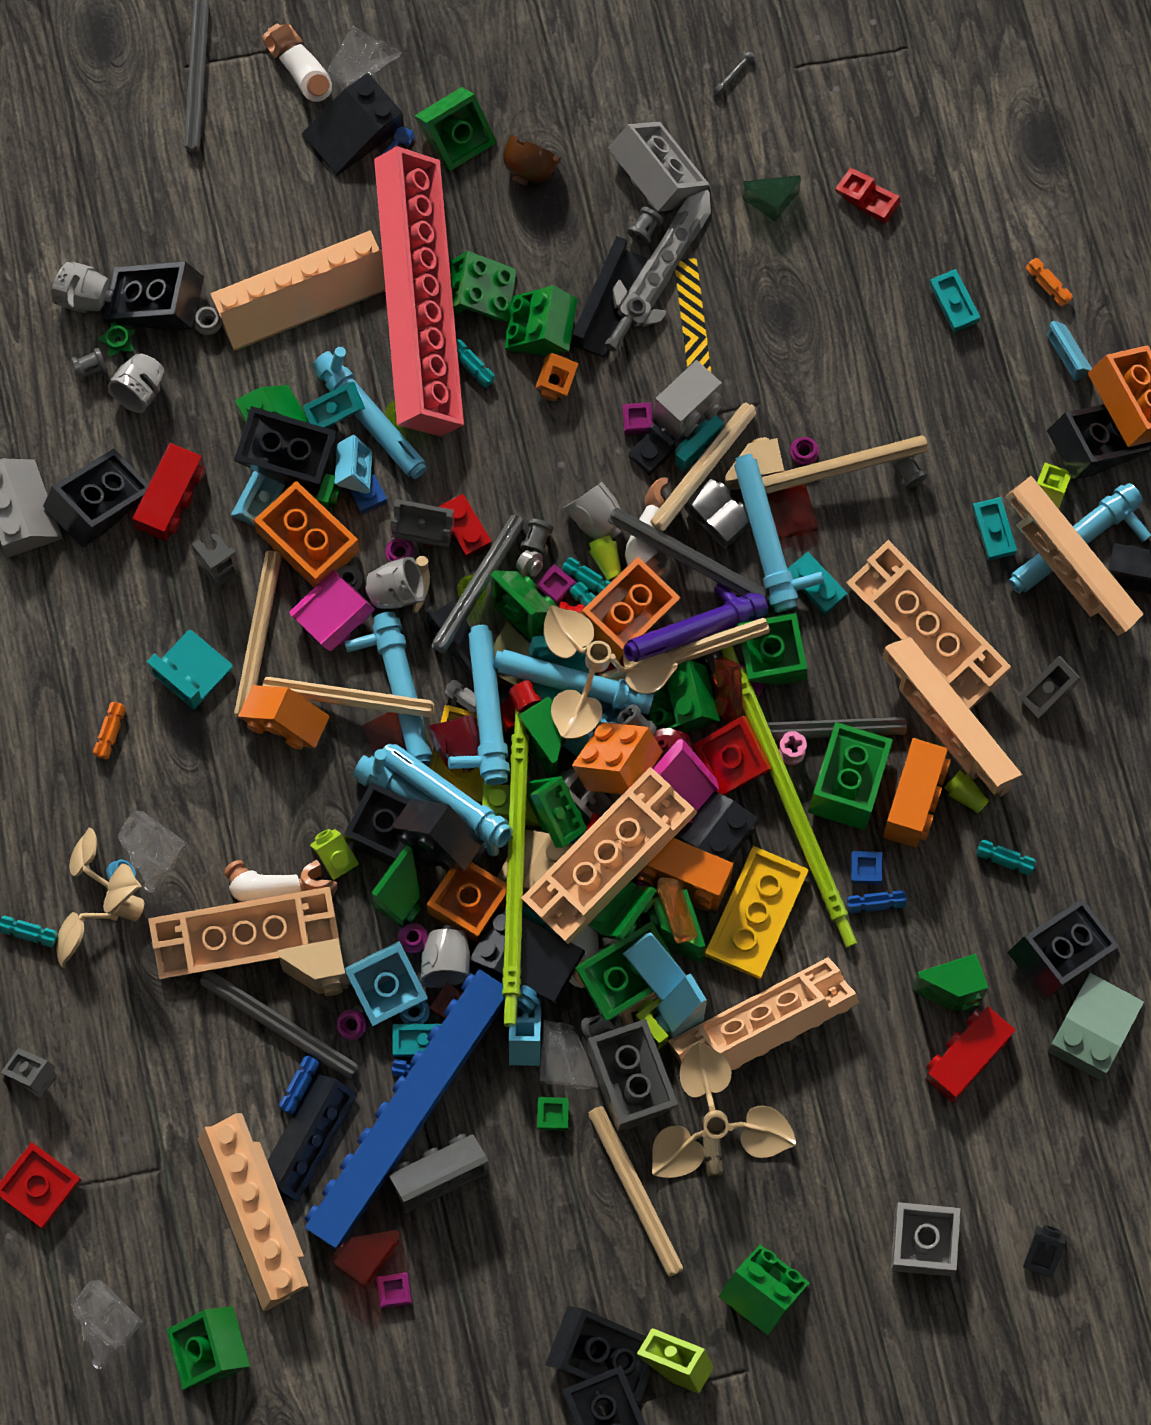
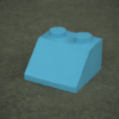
M400 941L345 968L372 1026L428 999Z

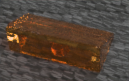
M660 878L657 882V890L675 942L678 944L696 938L698 933L680 882L676 879Z

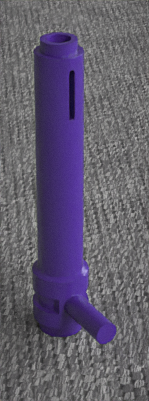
M718 583L714 588V592L725 601L724 606L628 640L627 644L623 647L625 657L629 661L639 662L724 630L738 627V623L761 619L768 613L767 602L764 596L759 593H749L737 597L730 589Z

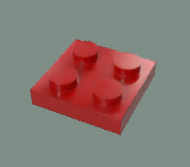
M747 716L739 717L693 744L699 759L717 779L719 791L716 792L724 796L729 795L772 770Z
M31 1142L0 1181V1198L43 1230L82 1180Z

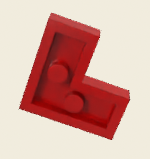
M464 494L438 506L454 510L455 522L452 536L466 559L492 546L490 537ZM424 544L425 547H426V549L429 548L430 546H432V545Z

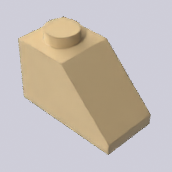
M767 437L758 438L752 443H748L740 456L752 454L753 459H757L762 477L784 472L777 438L771 440ZM736 461L725 475L724 485L729 491L740 489L734 467Z

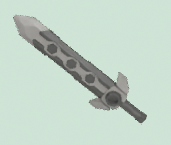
M708 190L686 198L669 225L668 231L628 291V295L621 280H618L612 290L614 307L618 308L617 313L622 319L611 337L605 342L606 348L610 351L617 352L622 339L631 325L640 326L643 324V327L661 322L665 316V310L650 309L658 300L672 277L673 271L711 214L710 193Z

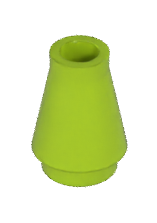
M611 535L589 543L591 548L589 553L604 574L606 580L612 581L622 570L617 542L612 540Z
M961 770L944 787L949 792L948 796L969 807L977 814L989 802L968 773L965 775Z

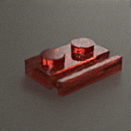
M806 484L767 494L779 540L783 537H793L818 530V524Z

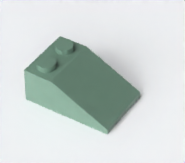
M1089 973L1047 1052L1102 1081L1144 1001Z

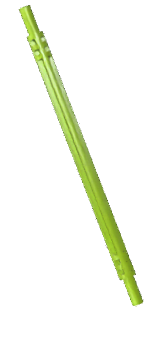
M732 646L721 649L730 670L728 676L772 767L770 774L820 890L821 897L825 902L826 909L830 914L831 921L836 922L846 948L852 947L857 944V941L846 917L848 915L847 909H845L839 890L831 876L756 698L755 691L751 686V682L748 681L745 667L740 666Z
M516 708L514 734L511 735L509 826L513 828V833L508 841L505 947L502 996L505 997L504 1026L507 1027L516 1026L517 998L521 994L523 900L521 897L523 896L527 764L529 761V735L526 734L527 729L524 724H521L518 715L520 714Z

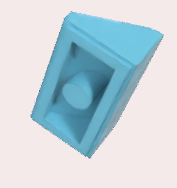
M1050 322L1047 337L1072 378L1077 381L1087 376L1092 367L1068 328L1060 322Z
M355 435L337 444L335 484L367 494L370 492L372 450Z
M254 471L231 515L255 526L254 519L280 496L285 485Z
M645 933L623 953L661 1001L686 976L652 933Z

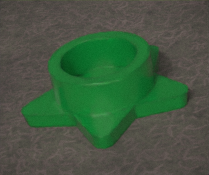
M112 322L106 334L99 336L98 340L108 346V355L110 357H114L120 351L132 353L133 347L130 340L135 334V329H125L116 322ZM116 338L121 339L119 342L115 341Z

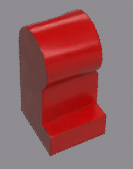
M531 680L520 682L510 688L508 697L504 703L500 704L504 733L515 729V708L520 714L542 701L533 690Z

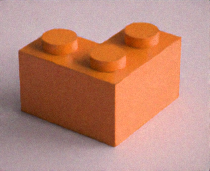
M252 685L238 715L239 718L248 723L247 728L253 732L263 734L264 731H268L275 735H282L286 738L285 742L289 746L300 750L303 747L316 748L330 717L289 687Z

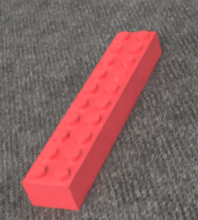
M396 146L374 159L396 419L398 426L441 437L463 426L464 419L440 160Z

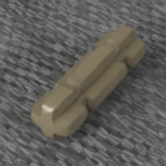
M702 1116L700 1119L702 1131L704 1130L703 1119L705 1116ZM702 1137L705 1159L708 1161L706 1162L707 1175L718 1176L723 1174V1162L720 1160L722 1156L720 1138Z

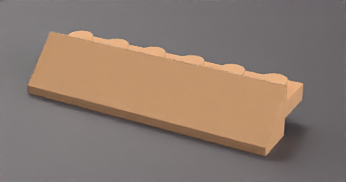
M370 230L210 293L233 351L386 292L382 250H379Z
M1032 476L1028 477L1005 496L1007 501L1023 519L1016 526L1088 615L1092 617L1099 613L1117 636L1129 630L1143 615V612Z
M887 540L867 559L868 563L846 583L900 640L909 637L914 640L971 710L983 697L996 688L1011 669V666L908 559Z
M909 637L886 646L883 658L901 679L899 691L945 748H948L949 753L966 774L968 773L972 780L979 776L994 795L998 793L1001 797L1007 793L1013 781L1019 778L1022 773L914 640Z
M649 767L521 897L522 900L569 944L697 814V811L655 770Z
M330 887L148 919L159 979L279 958L277 950L336 938L339 940Z
M828 957L668 1040V1043L680 1065L687 1051L696 1042H703L720 1052L729 1062L731 1070H735L744 1063L758 1056L765 1055L769 1050L780 1044L793 1040L801 1033L820 1026L824 1021L847 1012L851 1007L860 1002L857 994L843 979L840 969Z
M235 1113L211 1127H204L198 1142L262 1310L267 1311L290 1299L292 1294L309 1285L299 1262V1259L304 1257L262 1146L260 1142H253L243 1114Z

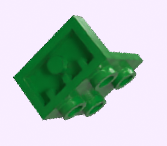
M466 251L452 259L449 266L454 315L469 309L498 321L507 322L510 318L516 269L470 251Z
M562 776L527 781L526 797L543 832L549 833L555 848L566 846L588 830L583 821L582 814L577 809L569 787L564 782Z
M630 881L587 926L603 938L616 940L628 938L637 926L635 921L640 914L647 912L654 902L653 896L657 890L652 886H640Z

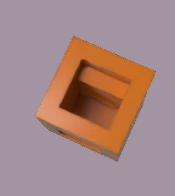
M551 353L543 360L544 364L535 389L541 391V397L557 401V398L562 399L568 395L579 363ZM550 375L556 377V385L549 382Z

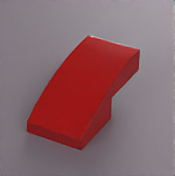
M851 167L835 188L836 193L849 203L885 224L901 203L899 195L877 186L874 178Z

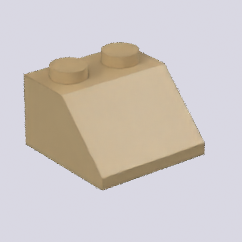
M525 830L523 895L573 846L569 843L562 848H555L549 833ZM508 857L497 878L507 883Z
M338 938L277 950L283 972L318 994L324 993L325 996H334L343 992L342 989L348 988Z

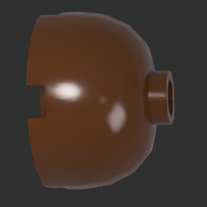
M510 135L503 153V162L506 169L514 175L512 180L527 187L529 182L540 184L550 179L562 158L554 156V153L527 140L524 143L518 140L519 137Z

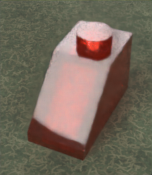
M393 1230L352 1237L348 1244L342 1242L333 1255L336 1259L333 1263L335 1269L366 1290L402 1240L401 1233Z

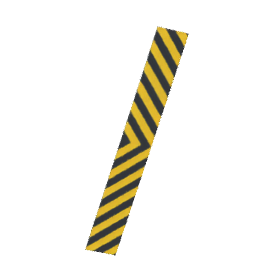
M697 258L681 259L675 268L687 368L698 360L711 372Z

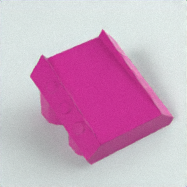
M333 570L289 613L323 647L331 652L335 647L344 646V641L350 639V633L358 625L364 624L375 608Z
M678 739L653 768L696 811L701 808L714 791H719L717 779L683 739Z

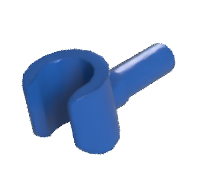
M399 127L395 132L394 140L381 155L399 146L400 143L409 147L414 140V132L406 127Z

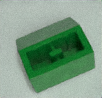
M554 285L513 296L504 349L547 356L551 353L557 355L568 352L578 298Z
M690 660L678 664L676 671L671 675L666 684L654 693L647 718L648 721H652L655 724L656 730L671 728L687 733L697 731L720 721L705 665Z
M760 1244L734 1272L718 1297L766 1335H769L810 1282L804 1279L798 1271L790 1268L777 1258L772 1251L767 1250Z

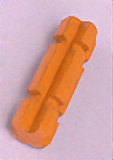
M1039 258L1031 260L1026 266V271L1032 277H1037L1035 280L1050 296H1055L1053 300L1060 307L1067 305L1073 298L1067 288H1062L1063 284L1048 268L1044 269L1045 265Z
M118 702L110 703L107 711L108 716H105L98 735L99 742H96L93 749L95 757L104 760L109 758L112 751L111 745H114L121 726L120 719L124 718L126 712L123 704Z

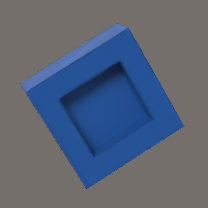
M375 474L371 476L369 493L365 494L349 489L361 515L387 504V498Z
M852 851L851 884H881L882 852Z

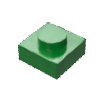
M326 473L316 500L330 512L332 504H338L341 488L335 484V476Z
M538 1097L537 1130L568 1131L569 1098Z

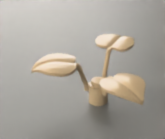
M551 605L547 611L544 622V637L549 650L563 659L571 658L577 651L580 654L586 653L585 663L590 669L582 695L576 690H565L559 693L552 702L551 717L560 736L564 739L583 737L593 731L599 724L602 716V705L597 699L587 696L595 672L604 671L609 666V662L620 673H627L625 681L631 690L642 694H652L660 690L677 669L678 664L664 653L639 662L629 661L624 654V667H622L615 659V654H611L610 646L603 641L592 642L594 627L586 616Z
M90 827L76 844L70 858L69 868L73 876L78 877L84 871L87 875L108 888L103 905L106 913H81L78 916L77 913L72 912L66 918L59 930L56 942L57 958L60 966L65 968L66 962L81 943L84 933L83 922L86 919H112L117 921L120 916L135 922L141 916L144 908V900L133 896L142 886L134 877L129 865L121 864L115 870L109 882L90 869L89 863L94 859L97 849L96 834Z
M696 1042L683 1058L680 1067V1082L684 1091L691 1097H700L706 1093L710 1112L703 1119L704 1130L694 1133L692 1136L685 1127L678 1125L668 1126L661 1130L653 1144L652 1173L658 1177L672 1178L683 1176L696 1170L703 1162L705 1156L704 1147L695 1141L701 1137L709 1136L713 1139H719L724 1137L728 1130L744 1128L740 1139L746 1152L754 1157L767 1158L796 1145L795 1135L785 1117L777 1110L768 1106L751 1108L747 1113V1123H728L727 1116L723 1112L715 1110L711 1092H721L728 1086L732 1074L730 1064L720 1052L703 1042Z

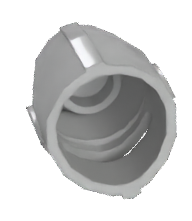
M66 262L54 280L51 295L54 304L76 312L86 313V311H101L105 301H111L113 291L109 290V279L96 272L95 268L76 262Z
M135 354L121 365L108 384V393L126 409L135 413H143L160 391L165 375L164 367L153 357L145 354Z
M600 482L583 496L563 507L571 519L577 523L580 530L595 540L611 535L613 539L622 532L619 528L608 522L613 509L621 508L615 496L603 482Z
M405 557L388 562L368 573L366 593L376 608L398 609L419 603L425 598L424 579L413 557Z
M445 925L443 929H437L429 933L421 956L422 987L447 988L464 983L470 975V951L466 932L455 930V926Z

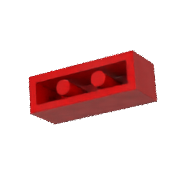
M169 443L132 518L135 529L168 542L171 533H177L181 524L180 515L184 508L188 509L194 496L192 491L196 483L200 484L206 473L202 455Z
M989 1006L982 1012L977 1009L966 1021L969 1027L961 1035L957 1031L947 1042L948 1051L942 1057L937 1054L926 1066L929 1072L925 1080L952 1103L959 1098L1013 1037L1016 1031L1015 1028Z

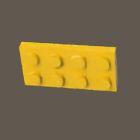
M753 846L708 945L705 956L761 980L809 869Z

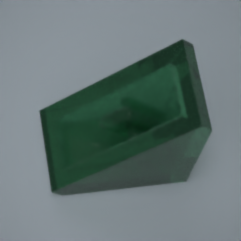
M797 175L743 181L742 197L753 207L773 221H776L799 194L801 177Z

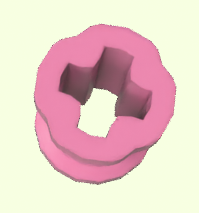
M796 731L784 734L780 741V755L784 764L789 766H795L803 761L807 747L805 737ZM788 745H793L794 749H797V752L792 753L791 748H788Z

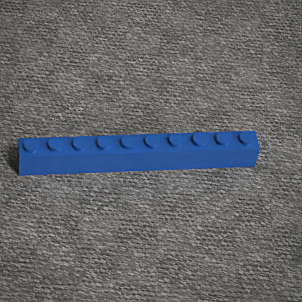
M479 969L475 975L471 973L466 978L461 987L464 992L459 1000L453 999L444 1012L447 1017L442 1025L436 1024L429 1033L427 1040L430 1043L423 1052L418 1050L409 1064L413 1068L407 1077L402 1075L397 1080L392 1089L395 1094L390 1102L384 1101L375 1114L377 1121L371 1129L366 1127L357 1141L360 1144L354 1155L349 1153L340 1165V1169L343 1171L336 1181L334 1179L329 1181L322 1192L325 1198L319 1207L314 1205L304 1219L307 1222L306 1230L335 1250H340L393 1171L392 1169L404 1155L504 1006L505 997L502 996L503 985Z

